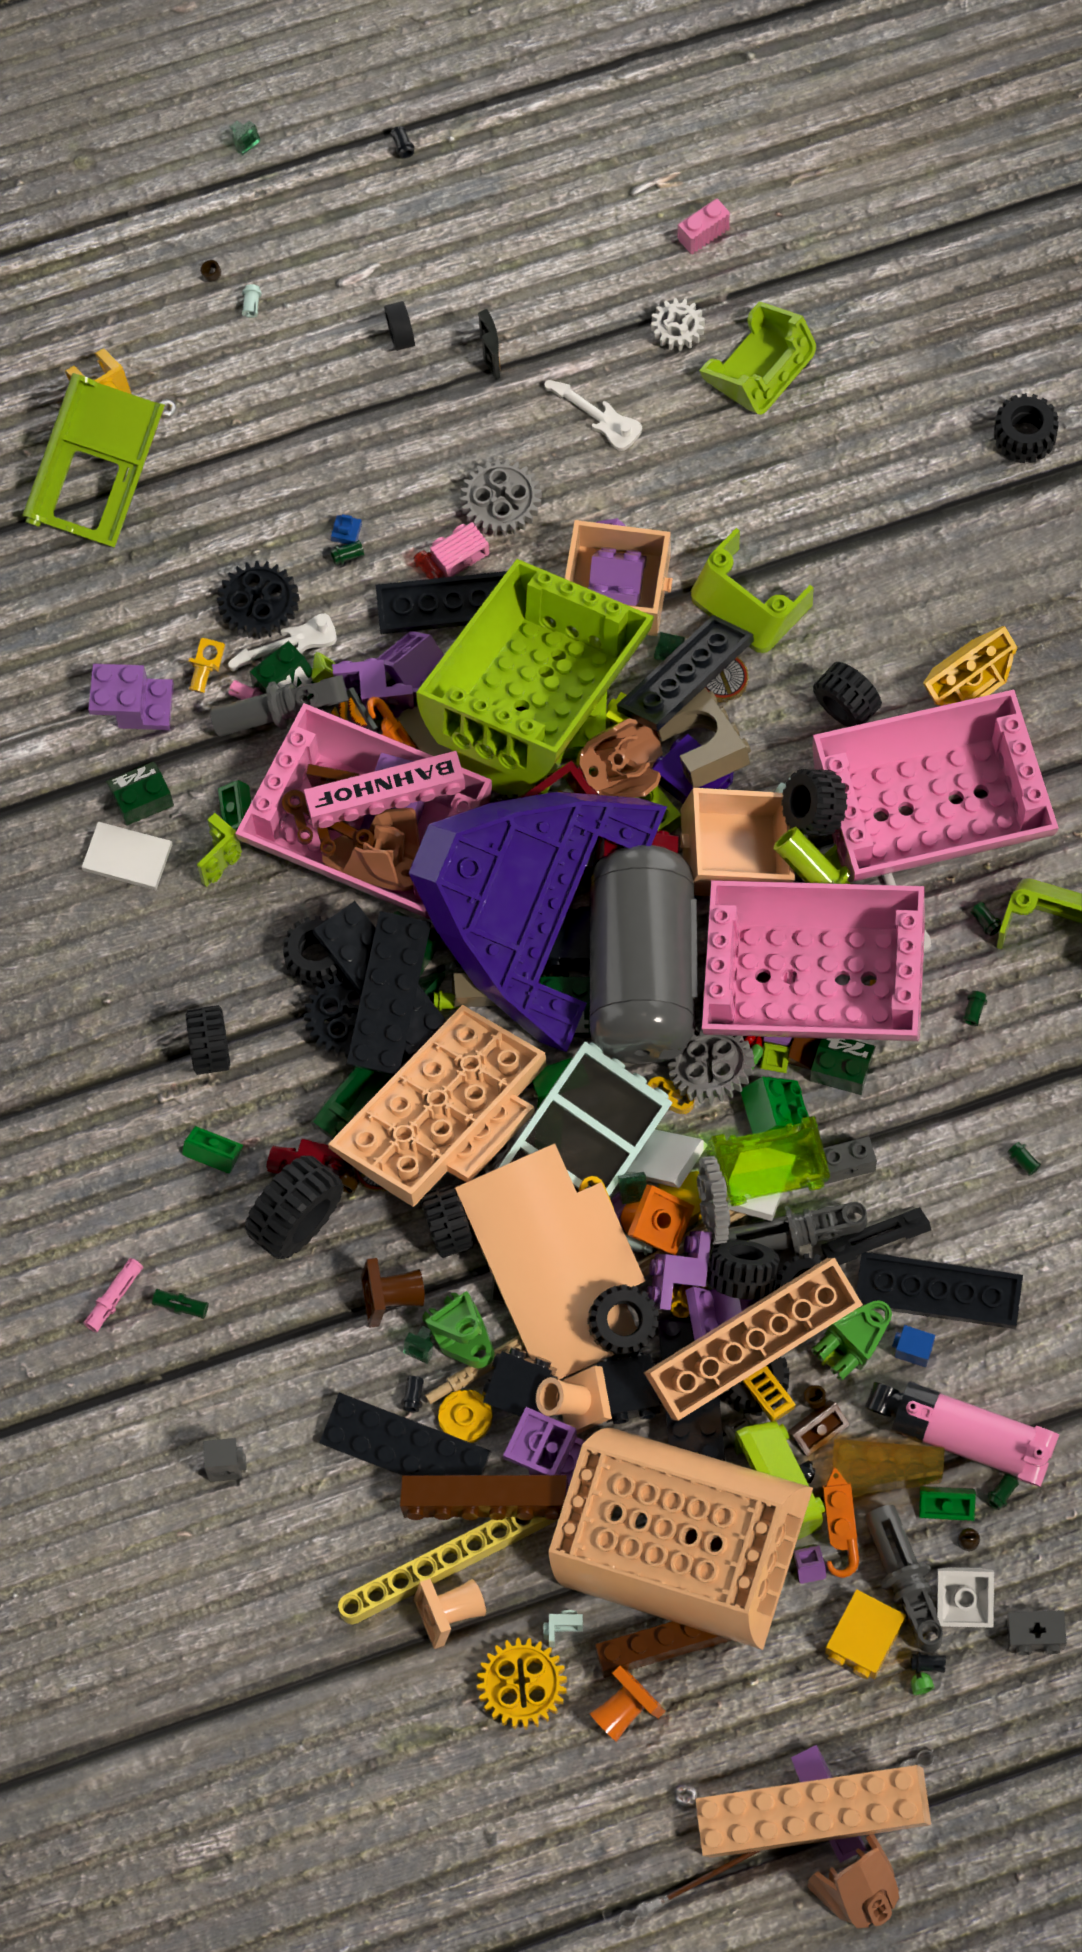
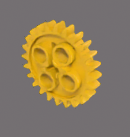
M517 1638L515 1646H512L506 1640V1649L502 1650L496 1645L497 1655L494 1656L487 1653L490 1663L481 1662L480 1664L481 1668L486 1672L477 1673V1678L484 1681V1683L477 1685V1690L485 1692L479 1696L480 1702L488 1701L484 1706L486 1712L494 1709L492 1714L493 1720L502 1716L503 1726L510 1720L512 1721L513 1729H516L518 1723L522 1722L525 1730H527L530 1721H533L534 1725L539 1727L538 1718L542 1717L548 1722L549 1717L547 1713L549 1711L554 1714L558 1713L554 1704L563 1705L564 1703L559 1694H566L567 1688L560 1684L566 1683L567 1677L559 1674L565 1671L564 1665L556 1666L560 1660L558 1655L550 1658L552 1653L551 1647L542 1651L541 1641L534 1647L532 1646L531 1638H528L525 1645H522L520 1639ZM519 1659L523 1661L524 1679L526 1682L527 1706L525 1708L521 1706L517 1662ZM532 1663H538L542 1666V1670L538 1674H531L527 1671L528 1666ZM506 1665L515 1669L514 1673L508 1677H504L499 1673L500 1669ZM535 1690H540L545 1694V1697L539 1702L529 1698L530 1694ZM506 1693H513L517 1696V1699L513 1704H505L502 1701V1697Z

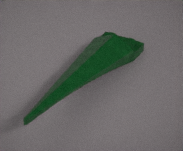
M441 973L424 991L431 1001L433 1000V993L437 992L445 977V973ZM355 1067L324 1101L311 1124L333 1140L393 1076Z

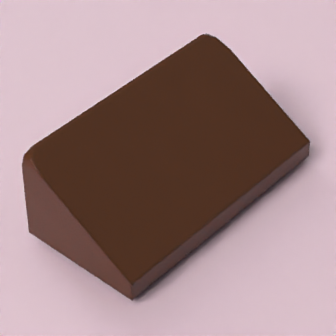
M794 1038L788 1055V1064L811 1070L822 1038Z
M828 1400L823 1407L813 1411L787 1432L804 1455L808 1457L848 1427L850 1423L837 1403Z

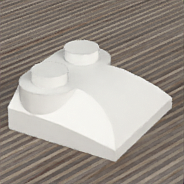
M956 1567L938 1569L937 1617L940 1625L947 1627H993L994 1570Z

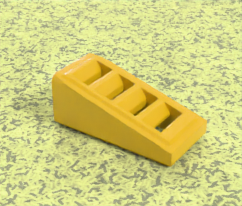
M767 1366L742 1380L770 1421H777L795 1409L796 1404ZM763 1373L765 1378L754 1385L751 1380ZM770 1382L771 1387L762 1393L758 1391L760 1387ZM772 1392H777L778 1395H776L769 1401H766L764 1399ZM782 1399L784 1403L773 1410L771 1406Z

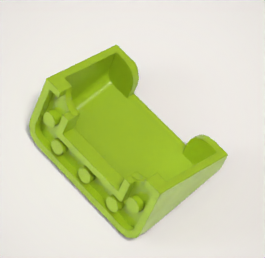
M759 301L748 314L747 321L751 333L724 364L720 360L712 358L703 365L699 372L708 384L747 410L761 415L773 405L813 358L816 351V342L802 315Z

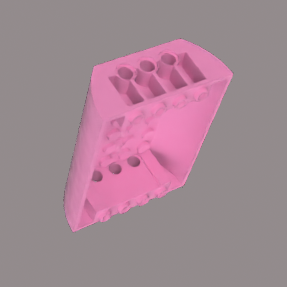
M1014 690L813 735L814 769L836 772V775L842 778L841 783H844L846 787L845 793H847L848 799L846 800L847 810H845V819L841 821L840 828L836 829L835 833L832 834V838L837 847L841 866H846L850 870V875L847 879L849 882L1054 836L1058 831V824ZM976 789H983L987 792L988 796L980 799L973 792ZM951 795H959L963 801L960 804H953L949 801V797ZM908 806L912 809L913 813L909 816H904L899 812V808ZM876 812H884L888 819L877 821L873 815Z
M303 703L235 833L236 837L244 843L430 919L414 883L412 890L403 892L390 890L366 883L323 865L320 852L321 843L317 829L307 822L309 816L304 814L306 825L313 832V839L309 844H301L297 839L298 830L294 817L284 811L282 798L288 791L299 790L304 793L305 789L312 788L306 775L308 764L363 775L375 771L381 752L410 761H418L433 756ZM462 768L465 780L464 790L455 795L445 794L437 796L431 801L424 802L425 807L418 823L420 844L429 824L489 804L492 780ZM292 799L290 803L292 805H298L300 801L298 799ZM365 815L359 816L358 819L350 821L347 825L360 830ZM328 830L330 839L333 841L342 836L337 831ZM303 832L300 835L303 839L310 837L307 832Z
M711 880L702 1019L703 1034L919 1041L925 937L924 886ZM766 972L770 974V980L766 983L758 982L756 977L759 973ZM787 972H793L797 975V980L788 984L782 980V977ZM839 975H847L850 981L846 985H839L835 979ZM871 975L877 980L874 985L866 986L862 983V979L865 976Z

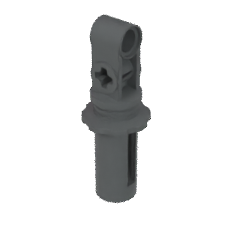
M343 675L327 678L298 688L293 683L280 688L276 682H270L266 689V694L212 707L211 721L214 730L219 737L272 722L280 730L286 729L289 719H296L303 703L318 708L349 701ZM313 693L314 698L308 700L307 696Z
M859 1202L827 1206L814 1211H810L807 1208L797 1214H793L790 1207L785 1206L786 1216L774 1218L772 1221L765 1220L728 1228L729 1235L727 1241H752L765 1245L774 1251L794 1248L795 1256H800V1246L808 1244L815 1246L817 1241L831 1240L843 1235L863 1231L867 1226V1212L864 1205ZM852 1213H859L862 1218L859 1221L852 1222L848 1219V1216Z
M886 1505L874 1509L864 1519L887 1574L880 1585L882 1589L893 1590L895 1604L902 1605L906 1621L912 1629L918 1647L924 1652L933 1653L941 1647L943 1629L938 1620L933 1601L928 1595L932 1589L930 1584L926 1582L925 1577L931 1571L930 1565L918 1563L896 1507L894 1505ZM884 1530H890L903 1562V1568L898 1566ZM926 1632H933L937 1639L927 1641L922 1635Z

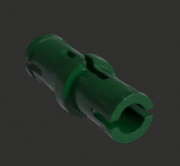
M160 1289L155 1290L152 1299V1305L154 1306L157 1305L174 1310V1313L178 1315L185 1313L200 1317L201 1319L206 1317L209 1306L208 1302L188 1298L184 1293L177 1295ZM171 1300V1301L179 1302V1303H182V1304L190 1305L191 1307L183 1306V1305H181V1304H177V1303H173V1302H169V1301Z

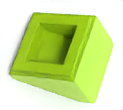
M320 652L314 654L312 681L314 683L334 677L332 665L335 662Z
M765 1041L760 1069L787 1073L788 1055L792 1045L786 1046Z

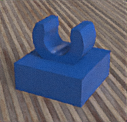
M337 515L331 534V541L343 544L356 542L361 530L362 520L349 515Z

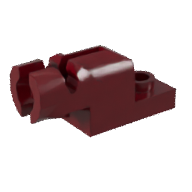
M301 1139L298 1151H296V1148L273 1145L266 1163L267 1171L279 1174L287 1164H291L293 1160L300 1158V1156H313L324 1166L329 1164L331 1168L336 1170H344V1168L352 1170L353 1167L332 1151L329 1145Z

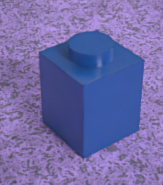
M904 1325L902 1333L896 1332L892 1348L896 1349L895 1358L926 1368L936 1335Z

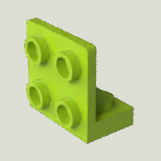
M216 813L208 819L209 833L213 839L211 842L215 847L197 864L202 884L205 887L211 882H217L221 878L223 871L229 865H234L242 853L240 842L235 834L236 830Z

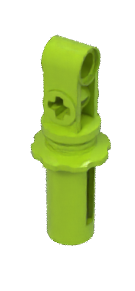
M793 827L785 832L773 847L806 883L854 884L847 880L850 870L846 866L837 870L797 827Z

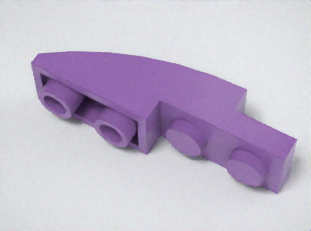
M817 1745L791 1757L800 1783L833 1778ZM860 1836L829 1840L840 1863L857 1855L856 1850L858 1848L862 1851L866 1850Z

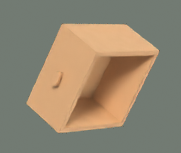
M575 520L565 579L588 588L592 556L597 550H601V547L615 548L616 553H626V550L641 551V556H647L646 567L643 571L641 599L637 606L631 607L654 616L652 627L647 635L658 636L665 591L671 592L673 578H667L671 557V532Z
M693 788L680 809L682 829L680 843L681 849H683V858L692 869L694 896H710L711 880L794 882V870L773 849L778 839L790 830V826H787L785 823L786 818L783 817L782 793Z

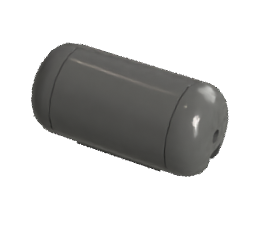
M636 845L632 848L622 846L611 851L608 856L598 860L592 867L590 874V1035L592 1042L603 1051L604 1055L610 1058H616L621 1062L631 1064L660 1063L680 1055L693 1037L696 1028L695 1001L698 997L697 902L694 899L693 873L689 864L680 854L667 848L655 845Z

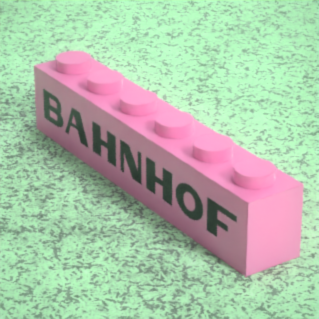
M453 751L305 789L304 794L313 828H327L336 822L344 820L354 821L359 816L367 814L377 815L386 809L394 807L404 808L410 805V803L417 801L428 802L437 796L445 794L455 795L465 789V780L457 752Z

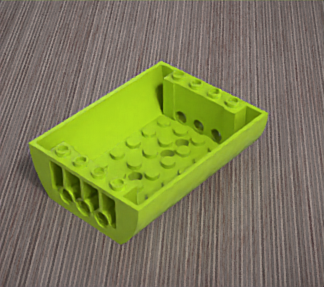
M516 559L416 692L421 717L438 744L529 784L534 783L547 775L649 633L654 616ZM558 656L564 659L556 661L552 658ZM543 673H548L552 676H548L545 678L540 675ZM525 707L528 710L518 711L515 708Z

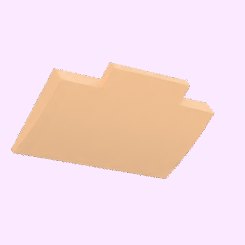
M462 1005L328 1144L329 1148L375 1183L414 1207L447 1171L466 1183L473 1180L535 1113L534 1106L518 1096L547 1066L546 1054Z
M552 1144L454 1188L529 1358L535 1360L536 1357H541L551 1361L550 1366L557 1368L555 1376L560 1380L596 1364L604 1358L616 1355L613 1352L603 1350L601 1345L595 1343L593 1335H590V1325L588 1324L589 1309L593 1305V1301L610 1287L620 1285L637 1286L644 1283L645 1278L602 1182L577 1193L556 1145ZM617 1304L610 1309L607 1321L614 1333L620 1336H628L637 1329L627 1304Z

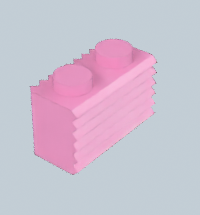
M717 198L677 224L678 240L690 254H694L695 251L698 252V249H702V246H706V243L710 244V241H714V238H718L726 230L729 231L730 212Z
M473 522L468 525H459L454 529L453 534L446 538L440 537L436 539L432 547H430L431 558L445 577H454L460 571L467 569L468 566L475 564L490 554L488 542Z

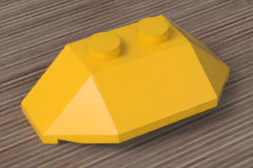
M1001 626L972 639L933 667L923 685L935 705L939 706L988 696L1007 682L1017 646L1006 627Z

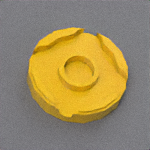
M454 1391L445 1397L439 1407L438 1420L440 1428L444 1433L467 1442H477L491 1428L493 1418L491 1406L483 1402L485 1397L477 1391Z

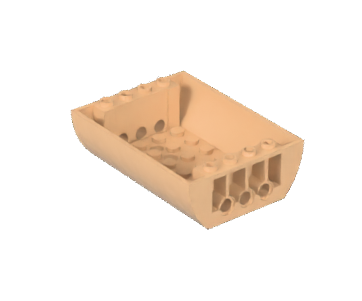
M604 1428L595 1432L582 1444L548 1551L551 1569L556 1580L566 1588L763 1650L813 1487L618 1429ZM620 1506L622 1508V1517L618 1521H613L611 1517L614 1508ZM645 1514L647 1516V1524L644 1528L638 1529L636 1519L639 1515ZM695 1529L697 1539L693 1544H688L685 1539L686 1534L689 1530ZM720 1537L723 1542L722 1548L717 1552H713L711 1550V1542L714 1538Z

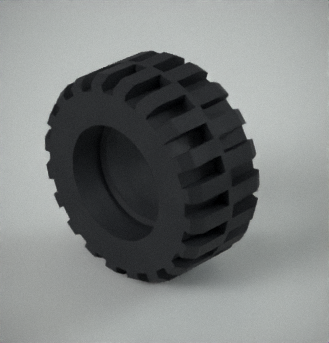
M300 1156V1158H296L291 1164H287L273 1178L269 1185L267 1184L262 1194L256 1199L245 1221L247 1235L276 1259L292 1257L294 1253H298L304 1245L306 1246L318 1234L322 1226L330 1219V1215L334 1213L344 1190L341 1179L313 1156Z

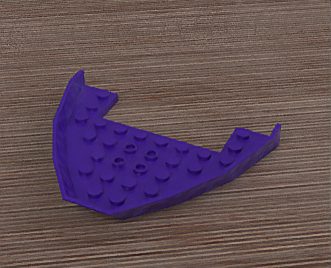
M552 792L489 803L428 825L410 868L409 875L436 931L475 987L537 1041L562 1052H567L587 1004L538 982L598 836L626 848H632L636 845L651 846L666 811V806L632 797Z

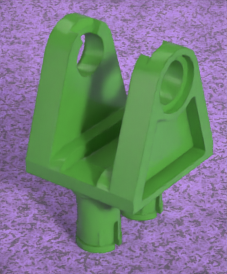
M467 1291L460 1296L455 1292L450 1293L454 1300L447 1295L444 1300L445 1306L437 1311L435 1308H430L428 1310L432 1316L425 1311L422 1319L427 1324L444 1355L474 1368H484L495 1357L486 1325ZM486 1350L484 1357L480 1359L479 1357H474L478 1351Z
M878 1300L855 1309L827 1328L824 1333L826 1336L811 1348L812 1353L816 1355L824 1349L817 1357L820 1361H824L838 1347L845 1356L832 1366L830 1370L835 1375L843 1368L836 1377L840 1381H843L856 1367L861 1371L873 1355L891 1320V1308L885 1302ZM873 1309H882L885 1313V1319ZM871 1317L877 1319L878 1322L873 1321Z

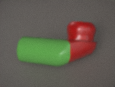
M745 1036L744 1041L749 1042L756 1066L763 1054L762 1038L759 1036Z

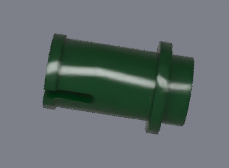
M359 540L342 547L335 546L330 551L335 565H344L345 561L364 556L363 546Z
M984 902L978 903L971 909L970 913L981 924L985 934L993 936L1000 931L1002 926L1000 924L1001 920L994 917Z
M972 991L967 996L968 1004L962 1018L965 1024L970 1026L979 1025L983 1006L988 1003L986 994L980 991Z
M1017 1142L1007 1152L1010 1155L1009 1159H1014L1028 1176L1034 1174L1042 1165L1028 1152L1026 1144L1022 1145L1020 1142Z
M1004 1474L996 1488L987 1494V1503L996 1510L1006 1507V1501L1015 1488L1018 1487L1019 1482L1013 1476Z

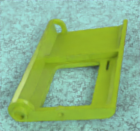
M72 373L22 515L27 518L25 522L40 527L41 523L115 548L165 405ZM77 451L113 462L119 466L100 524L95 530L54 516V510L70 464Z

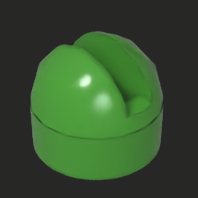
M921 1672L922 1678H917L916 1674L913 1675L911 1679L913 1695H922L935 1689L930 1675Z

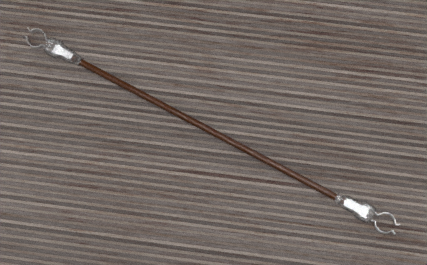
M922 1750L918 1753L916 1760L913 1758L907 1759L897 1768L917 1765L915 1762L918 1761V1756L921 1753L932 1754L933 1750L931 1752L929 1750ZM934 1756L932 1763L928 1766H924L921 1764H919L918 1766L922 1768H929L933 1765L934 1759H937L938 1757ZM760 1851L744 1853L668 1895L665 1894L650 1901H644L635 1907L634 1912L630 1910L623 1911L619 1916V1920L615 1921L620 1922V1918L624 1913H637L639 1917L635 1918L632 1926H620V1929L622 1927L631 1929L635 1926L637 1919L646 1920L652 1917L654 1912L662 1909L670 1902L669 1900Z

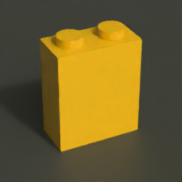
M856 1589L826 1646L825 1654L829 1655L828 1659L839 1666L846 1664L852 1667L853 1672L864 1679L871 1677L875 1680L905 1623L906 1615Z

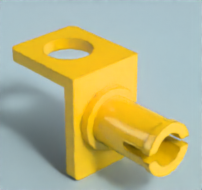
M206 638L200 639L196 658H189L188 660L195 667L189 690L205 693L209 672H219L225 649L224 643ZM207 646H214L217 649V656L212 660L205 659L203 651Z

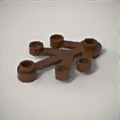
M299 790L288 791L282 798V807L287 814L294 817L298 830V841L304 845L309 844L313 839V832L307 827L304 814L310 817L305 794ZM292 799H298L300 803L298 805H292L290 801ZM342 821L336 822L329 827L352 839L354 847L363 849L365 842L359 840V837L362 835L368 837L366 843L372 847L374 845V836L367 829L357 830ZM316 827L321 843V854L326 857L334 855L336 844L330 839L328 829ZM303 832H307L310 837L303 839L300 835ZM329 844L333 847V849L331 851H325L323 847Z

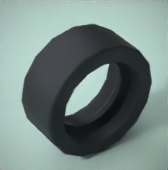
M404 301L385 305V316L395 350L399 351L414 347V334Z

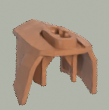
M627 719L591 738L584 748L579 751L576 764L582 770L583 777L588 785L592 786L598 795L643 797L648 795L659 784L661 775L658 771L651 768L654 762L662 756V746L655 730L634 719ZM595 768L596 771H592L590 775L589 769Z
M413 808L385 810L375 815L368 829L374 836L373 847L366 843L368 841L367 836H364L362 840L359 839L361 842H365L363 849L354 847L352 839L342 835L334 840L336 844L334 855L330 857L322 855L323 865L366 883L402 892L412 890L413 881L409 871L420 846L416 812ZM328 845L324 850L331 851L333 847Z
M869 1834L865 1837L872 1848L871 1851L865 1854L859 1848L856 1850L860 1857L857 1862L848 1866L839 1874L833 1867L830 1868L829 1879L817 1871L809 1878L807 1884L810 1891L839 1919L853 1924L856 1928H866L871 1923L875 1926L884 1924L891 1917V1909H894L899 1899V1890L893 1868L874 1834Z

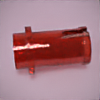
M422 550L413 557L415 567H419L428 579L435 578L432 571L438 578L443 576V571L432 560L430 552Z

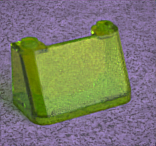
M815 1116L802 1118V1124L792 1126L791 1123L782 1129L741 1137L731 1135L728 1140H726L725 1134L711 1136L706 1147L707 1157L715 1156L717 1158L720 1172H722L726 1182L728 1196L726 1201L731 1203V1206H740L747 1203L749 1199L803 1188L814 1191L825 1187L824 1183L831 1176Z

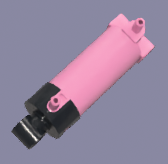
M913 1381L908 1382L904 1393H899V1390L878 1382L873 1383L865 1408L886 1417L893 1416L895 1420L891 1430L892 1433L906 1436L920 1443L924 1442L1014 1475L1020 1481L1041 1487L1049 1466V1458L1052 1457L1059 1434L1037 1425L1036 1427L1026 1425L941 1394L940 1391L921 1386Z

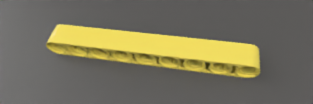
M506 1517L503 1520L492 1519L345 1594L338 1603L341 1618L348 1624L359 1623L416 1594L421 1581L431 1579L432 1584H435L557 1520L533 1517L528 1525L522 1526L516 1522L517 1517ZM497 1528H503L507 1533L503 1538H495L492 1535L493 1531ZM471 1541L481 1542L482 1547L477 1551L468 1549L467 1546ZM448 1553H454L458 1558L454 1563L449 1564L443 1561L444 1556ZM422 1566H430L433 1569L432 1573L428 1576H422L418 1571ZM397 1579H406L408 1581L407 1586L403 1589L394 1587V1582ZM374 1591H380L384 1595L380 1601L374 1602L369 1599L370 1594ZM352 1603L359 1606L358 1611L354 1614L344 1612L348 1604Z

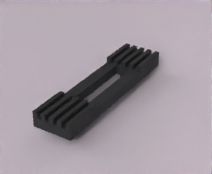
M919 1207L866 1227L859 1233L848 1234L821 1245V1249L825 1258H835L838 1264L842 1265L857 1259V1255L904 1237L907 1240L931 1231V1226L924 1212ZM899 1226V1228L896 1229V1230H893V1231H890V1232H888V1233L882 1234V1235H880V1236H877V1237H875V1238L869 1239V1240H867V1241H864V1242H862V1243L856 1244V1245H854V1246L851 1245V1244H854V1243L859 1242V1241H861V1240L867 1239V1238H869V1237L875 1236V1235H877V1234H880V1233H882V1232L888 1231V1230H890V1229H893V1228H896V1227Z

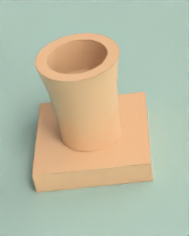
M602 1366L590 1367L563 1381L553 1377L546 1378L537 1389L536 1403L539 1411L546 1416L562 1414L563 1422L576 1428L577 1434L612 1419Z
M427 1579L419 1583L414 1596V1602L434 1649L445 1646L451 1631L449 1624L486 1615L484 1599L474 1579L438 1596L431 1579Z

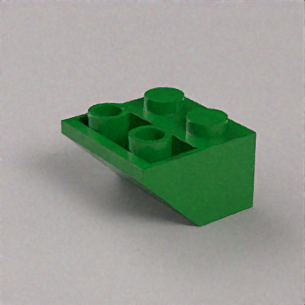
M760 1077L742 1088L741 1095L754 1138L774 1140L812 1129L809 1114L802 1097V1090L797 1080Z

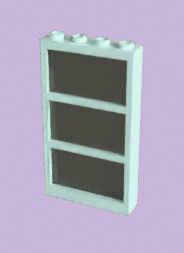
M585 1041L497 1169L555 1144L577 1193L579 1192V1185L585 1178L595 1176L602 1180L610 1196L673 1102L668 1099L669 1096L661 1089L656 1088L654 1090L647 1085V1080L637 1073L631 1074L624 1069L625 1065L616 1058H608L595 1043L590 1042L588 1044ZM588 1182L587 1188L592 1186L590 1182Z

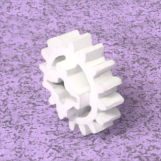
M674 298L673 304L666 300L664 301V308L657 306L656 314H652L651 331H654V339H660L661 346H664L666 343L669 344V350H672L674 346H678L679 351H682L683 345L690 349L692 348V341L698 343L700 335L704 334L705 318H702V310H696L695 303H692L690 306L687 305V299H684L682 303H678L677 298Z

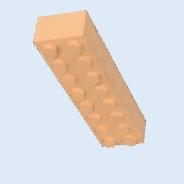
M827 1258L644 1373L671 1419L679 1421L863 1304L836 1259Z
M918 1765L695 1798L702 1856L709 1858L931 1825L924 1770Z

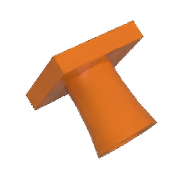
M646 1185L641 1200H632L623 1208L621 1223L624 1230L628 1233L627 1235L668 1255L676 1256L695 1206L653 1185Z
M619 1666L612 1674L624 1686L603 1705L589 1713L599 1726L616 1742L644 1709L658 1719L666 1712L635 1677L622 1666Z

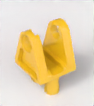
M104 348L97 351L95 355L100 359L97 362L105 374L96 380L94 379V381L132 394L123 367ZM74 365L65 370L69 382L72 373L84 376Z

